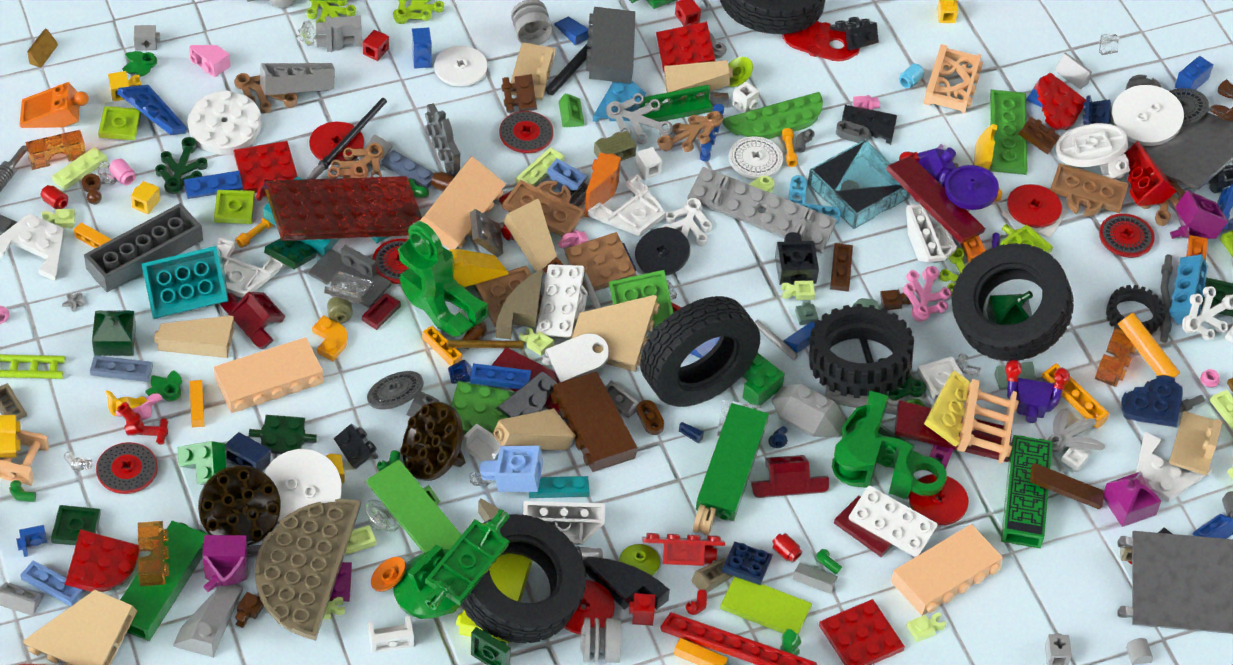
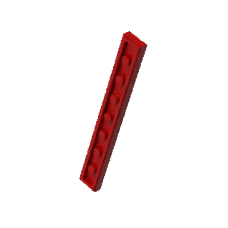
M672 612L669 613L660 626L661 632L756 665H817V662Z

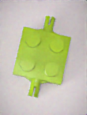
M1008 224L1002 227V230L1009 236L1002 240L1000 245L1022 243L1036 246L1048 253L1052 252L1053 246L1028 225L1013 230Z

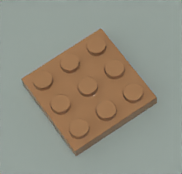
M617 232L564 249L570 265L584 266V273H587L594 291L609 287L610 281L636 276V271Z
M527 266L509 270L508 275L474 284L480 299L488 304V315L494 327H496L498 315L508 296L522 281L531 276ZM542 294L540 295L538 314L540 312Z

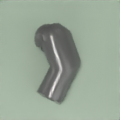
M807 129L797 135L796 145L798 152H804L806 150L805 144L814 137L815 133L812 129Z

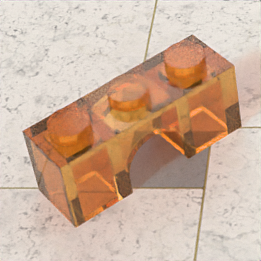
M80 130L25 142L32 170L50 166L51 157L59 153L65 154L68 162L76 160L86 153L85 143Z
M1115 327L1106 350L1107 353L1115 357L1104 354L1095 376L1096 380L1117 387L1119 380H1124L1127 370H1124V367H1129L1132 357L1129 355L1130 353L1134 354L1136 347L1122 329Z
M163 521L138 523L139 551L153 552L149 556L138 557L140 586L166 584L165 576H169V563H165V559L169 558L168 546H165V541H168V529H164Z

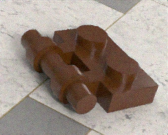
M532 74L515 76V83L513 84L510 83L509 77L502 78L503 84L501 88L505 96L503 102L507 113L514 112L513 106H519V112L537 110ZM512 91L517 92V98H512Z
M1032 116L1018 134L1047 155L1061 137L1055 133L1054 129H1049L1042 124L1041 120H1036Z

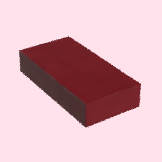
M385 293L362 315V321L377 330L401 307V302Z

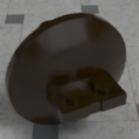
M432 402L423 405L414 416L409 418L400 453L405 467L413 477L423 481L436 480L443 476L452 465L462 467L466 463L460 450L463 439V426L456 409L443 402Z
M233 465L216 472L204 484L198 500L199 518L209 535H246L247 542L252 541L247 543V546L259 542L272 531L278 521L281 509L280 495L274 482L263 471L248 465Z

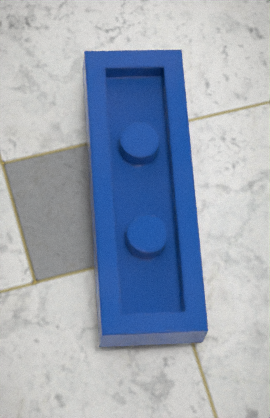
M239 171L184 179L187 199L216 195L217 190H243Z
M473 363L470 383L520 389L530 381L531 370Z

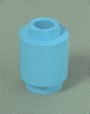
M911 64L901 73L899 78L900 84L904 88L913 87L924 77L923 67L919 64Z

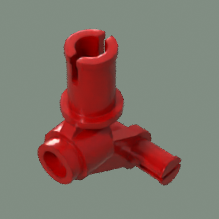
M124 402L118 406L117 412L126 420L124 429L128 436H157V444L163 445L165 443V437L168 435L167 426L169 421L167 419H161L159 426H144V423L140 420V414L134 412L128 403Z

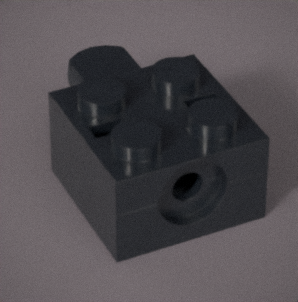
M796 232L786 234L784 242H777L775 252L779 285H782V283L794 285V281H813V284H817L819 266L814 241H802L801 235Z

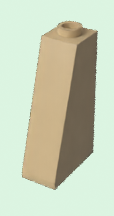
M728 60L664 66L666 91L672 92L709 85L710 91L729 86L730 78H733L732 67L728 66ZM687 95L682 96L679 100L685 99Z
M539 199L506 215L503 222L536 272L539 270L543 271L542 269L556 258L557 255Z
M234 316L161 323L159 331L155 332L154 342L157 343L158 351L228 358L235 328Z
M555 409L501 419L498 421L492 434L501 446H540V449L569 450L576 436Z

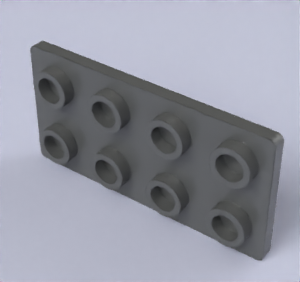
M346 244L342 247L341 254L330 249L309 270L310 276L368 308L391 286V281L376 274L375 260Z

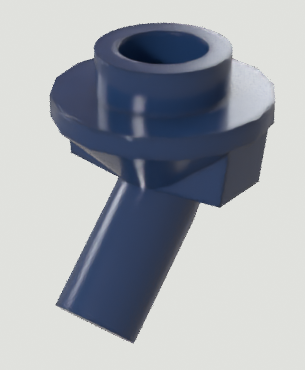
M785 426L777 429L769 437L768 443L771 447L782 448L787 444V436L784 434L788 430Z

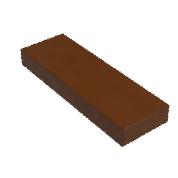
M834 244L830 289L849 292L853 245Z

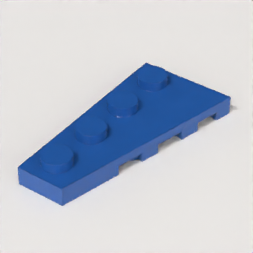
M149 85L120 87L117 94L168 134L186 133V125Z

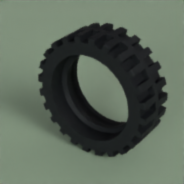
M856 304V307L845 305L841 310L837 308L832 309L831 314H823L822 320H817L815 327L811 330L809 349L810 370H813L815 379L820 378L819 383L822 386L828 385L830 391L835 392L837 390L841 392L842 396L850 394L854 395V398L860 399V396L868 397L869 391L886 395L888 390L894 392L897 390V385L902 386L905 383V378H909L911 373L914 336H912L911 328H906L907 323L904 319L898 320L897 314H889L885 308L881 310L876 309L874 305H869V307H862V304ZM865 337L867 340H872L886 346L893 354L878 362L855 363L838 357L830 348L845 340Z

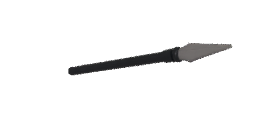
M381 98L343 140L319 161L318 166L313 169L306 179L307 183L310 184L324 170L328 169L337 155L387 103L385 98Z

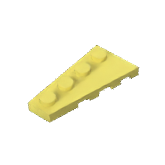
M953 370L924 424L956 447L960 443L959 432L962 430L961 420L965 412L964 402L967 400L969 380Z

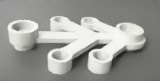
M690 198L683 208L666 213L665 221L669 225H662L661 228H682L681 232L686 237L691 229L697 237L696 243L704 246L707 244L708 237L703 232L707 233L712 230V222L707 220L701 212L703 206L700 200ZM687 214L686 218L676 221L677 217ZM694 216L700 221L701 230L693 221Z
M1211 286L1203 289L1205 300L1201 314L1198 316L1199 305L1202 304L1203 297L1201 294H1192L1190 296V303L1192 304L1190 314L1185 316L1182 322L1186 333L1193 334L1198 332L1204 340L1214 339L1215 332L1213 329H1206L1200 323L1206 322L1215 327L1218 333L1226 332L1228 324L1225 321L1215 319L1213 316L1225 309L1233 310V295H1226L1221 303L1210 308L1213 297L1216 295L1215 288Z

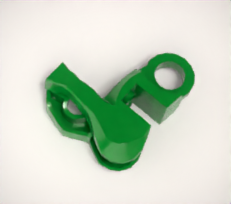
M416 221L409 226V239L398 248L400 262L409 268L400 275L401 287L408 300L414 306L424 310L438 329L452 337L461 336L488 317V304L473 296L454 280L453 254L442 247L438 235L428 224ZM445 301L462 309L468 315L469 320L460 312L453 315L447 308Z
M869 391L866 405L857 407L842 426V439L836 444L834 458L832 459L831 467L834 475L841 482L849 486L867 488L871 484L876 465L880 464L885 467L894 468L889 494L907 499L911 491L924 496H931L940 492L947 478L944 466L938 460L932 457H925L914 451V445L904 440L879 434L889 396ZM926 470L934 474L937 480L934 483L924 484L914 477V473Z

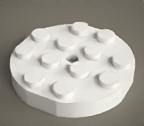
M227 90L204 96L195 103L188 116L190 137L195 138L197 146L204 151L219 155L234 154L233 150L250 147L255 142L262 128L261 114L256 103L246 95Z

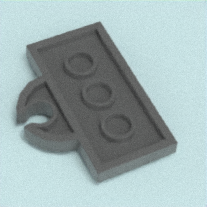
M434 103L428 104L427 113H425L427 125H425L426 134L431 136L432 145L434 148H437L440 160L444 161L447 174L450 173V175L456 176L460 171V152L454 142L449 118L446 119V113L443 110L438 111Z

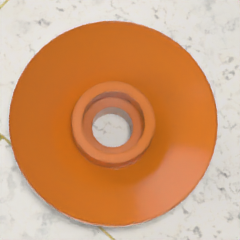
M392 557L381 563L371 577L372 588L382 592L394 587L405 574L406 562L401 557Z

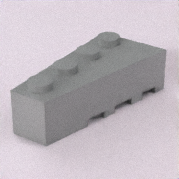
M261 63L260 85L265 95L329 91L334 89L335 68L332 63Z

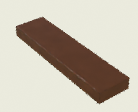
M1034 463L1031 466L1030 483L1096 509L1103 507V490Z

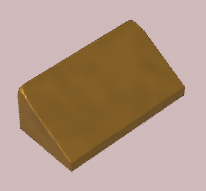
M45 28L27 51L29 64L42 67L57 48L58 43L48 29Z

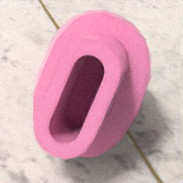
M870 95L853 97V105L855 107L870 110L880 108L878 97H871Z
M573 230L572 233L563 235L558 245L560 248L572 247L589 240L584 231Z

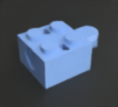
M500 446L498 460L483 461L480 464L479 470L482 479L496 480L498 492H538L543 467L540 446Z

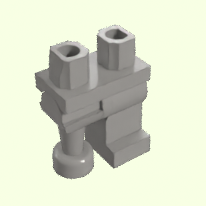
M361 15L325 17V22L316 23L317 47H327V52H332V49L341 50L345 44L355 43L356 47L362 46Z

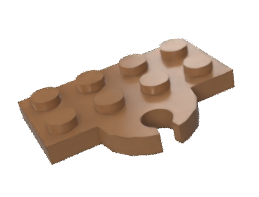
M1059 163L1050 190L1056 195L1066 197L1069 209L1075 214L1079 211V205L1086 206L1084 216L1089 217L1098 214L1102 208L1120 214L1129 183Z
M520 179L502 205L503 209L512 212L539 199L549 231L561 237L567 233H572L585 215L584 209L570 203L571 194L567 186L563 185L559 193L553 191L557 188L558 181H545L535 187Z

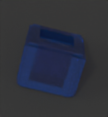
M465 359L448 367L452 384H456L458 381L470 382L472 367Z

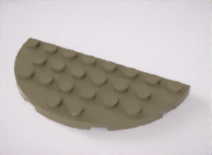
M335 499V502L321 504L320 501L304 506L279 521V525L272 532H269L262 542L255 564L257 591L268 613L287 630L316 641L361 507V501Z

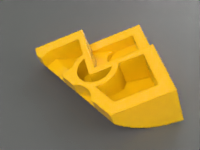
M992 124L979 136L975 144V166H980L987 170L990 169L995 145L993 140L997 125Z

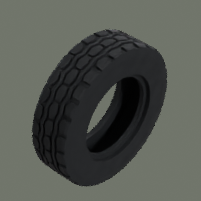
M720 0L726 13L736 22L749 29L768 34H791L807 29L819 20L825 4V0Z
M1012 243L990 248L976 256L965 266L953 288L952 311L964 338L977 352L995 360L1020 361L1045 352L1063 336L1072 319L1071 314H1073L1074 309L1072 302H1074V298L1063 268H1061L1060 263L1051 254L1036 246ZM1024 279L1037 284L1042 289V300L1038 309L1030 318L1021 323L999 325L989 321L983 315L987 296L995 287L1003 282Z
M724 296L699 299L674 312L651 334L641 354L640 368L642 375L658 398L668 405L687 407L703 403L726 391L749 369L760 346L759 329L750 315L736 300ZM720 337L717 344L705 356L694 363L680 367L685 358L694 349L713 338Z
M509 514V520L500 529L502 537L509 540L508 547L501 555L518 554L536 562L543 569L549 580L550 596L535 603L515 601L504 595L496 587L491 578L490 570H488L463 601L461 607L478 627L488 631L496 638L515 643L540 642V640H546L560 632L579 607L586 589L585 566L573 542L562 531L558 530L557 527L537 517Z

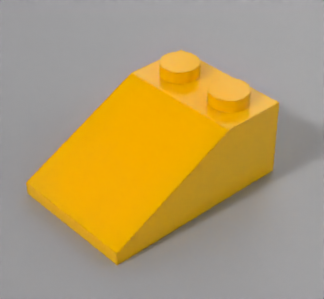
M461 249L449 250L454 258L453 278L463 287L508 275L507 269L495 255Z

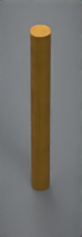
M447 340V348L507 347L523 349L524 346L523 341Z

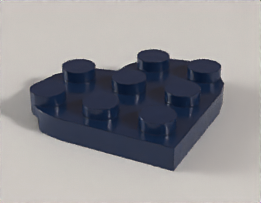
M1166 375L1156 376V379L1150 382L1147 381L1144 387H1135L1133 391L1124 393L1121 399L1123 416L1126 419L1138 422L1177 427L1183 388L1175 382L1173 377Z

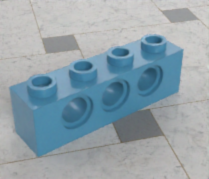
M1202 254L1181 257L1180 264L1177 266L1178 275L1177 279H1175V291L1172 293V306L1169 309L1170 315L1174 318L1177 325L1182 324L1184 317L1190 314L1192 307L1190 296L1192 294H1201L1203 297L1208 265ZM1199 305L1197 316L1200 315L1201 305Z

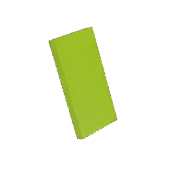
M734 576L720 605V609L780 633H784L786 629H792L799 635L812 603L764 584L760 586Z

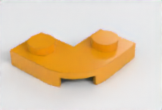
M325 315L312 327L313 333L325 339L317 348V353L334 361L347 346L348 335L345 327Z

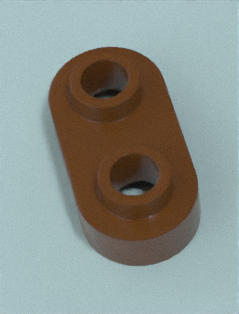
M643 400L638 403L637 416L645 431L650 435L662 433L664 420L655 403L650 400Z

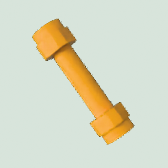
M785 128L782 130V139L786 143V163L789 167H795L798 164V157L794 153L793 148L794 133L791 128Z
M263 217L261 223L246 234L241 233L235 239L237 245L241 248L246 247L250 244V239L265 228L270 229L273 227V224Z

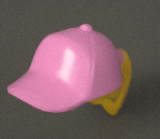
M105 391L108 398V408L113 416H122L117 412V408L120 404L126 402L134 412L140 414L141 421L150 418L152 405L163 399L157 393L146 398L144 396L138 398H116L112 392Z

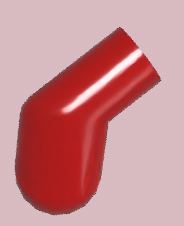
M698 590L697 601H691V604L689 602L686 604L685 607L688 614L696 615L706 609L707 591Z

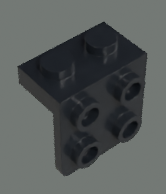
M850 17L848 21L840 20L830 25V30L846 32L848 50L879 43L877 22L870 21V19Z

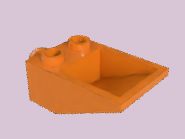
M69 82L24 98L21 104L20 127L57 128L79 122L80 106L86 105L89 97L83 91L77 92Z
M599 153L598 159H594L592 165L593 173L586 191L584 217H589L588 210L597 203L604 204L615 195L619 183L621 157L613 153Z

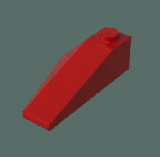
M1137 141L1124 152L1129 161L1130 168L1128 182L1131 184L1130 195L1138 206L1162 204L1177 192L1170 180L1140 142Z

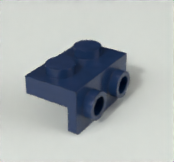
M1087 95L1086 102L1083 104L1085 112L1083 124H1110V99L1092 102L1091 95Z

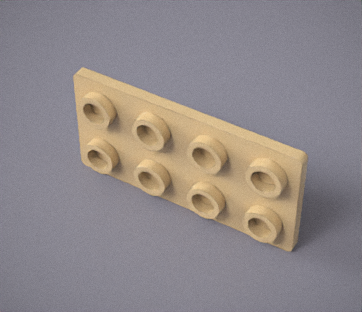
M523 42L510 83H515V76L532 74L535 98L543 100L556 48ZM512 91L511 95L517 96V92Z
M1183 411L1169 464L1207 475L1223 421L1218 419L1212 420Z

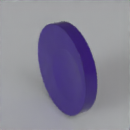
M965 165L958 167L948 174L945 181V193L948 199L963 209L979 210L986 208L996 200L999 184L997 178L989 170L980 166Z

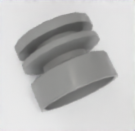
M524 0L514 6L511 11V19L515 27L517 39L521 44L524 42L540 45L550 39L553 28L547 8L540 0Z
M584 618L580 638L583 662H589L590 653L594 655V662H598L600 653H604L606 663L620 662V618H606L604 628H600L598 618H595L594 627H590V618Z

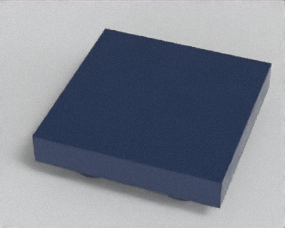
M734 541L722 572L761 586L773 554Z

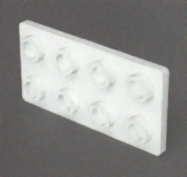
M548 265L536 334L540 331L548 337H572L579 314L585 311L588 292L582 285L584 266Z
M871 486L866 488L849 515L850 521L914 557L921 554L938 527L936 522Z

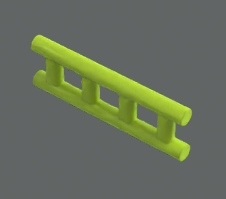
M0 354V362H11L10 370H0V378L63 379V371L57 370L58 363H65L66 358L65 356ZM19 362L31 363L30 370H18ZM50 363V370L38 371V364Z

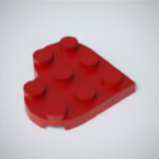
M1048 73L1039 79L1034 87V90H1037L1039 95L1037 99L1043 104L1042 112L1044 111L1046 117L1045 122L1055 130H1068L1081 113L1086 99L1052 73Z

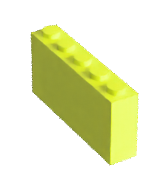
M518 554L500 555L489 569L496 587L507 597L521 602L533 560ZM463 610L462 614H458L456 625L459 626V634L471 637V632L478 626L467 616L465 610ZM498 637L496 638L497 640H499V641H504V642H506L507 644H508V642H509V641L502 640L501 638H498Z

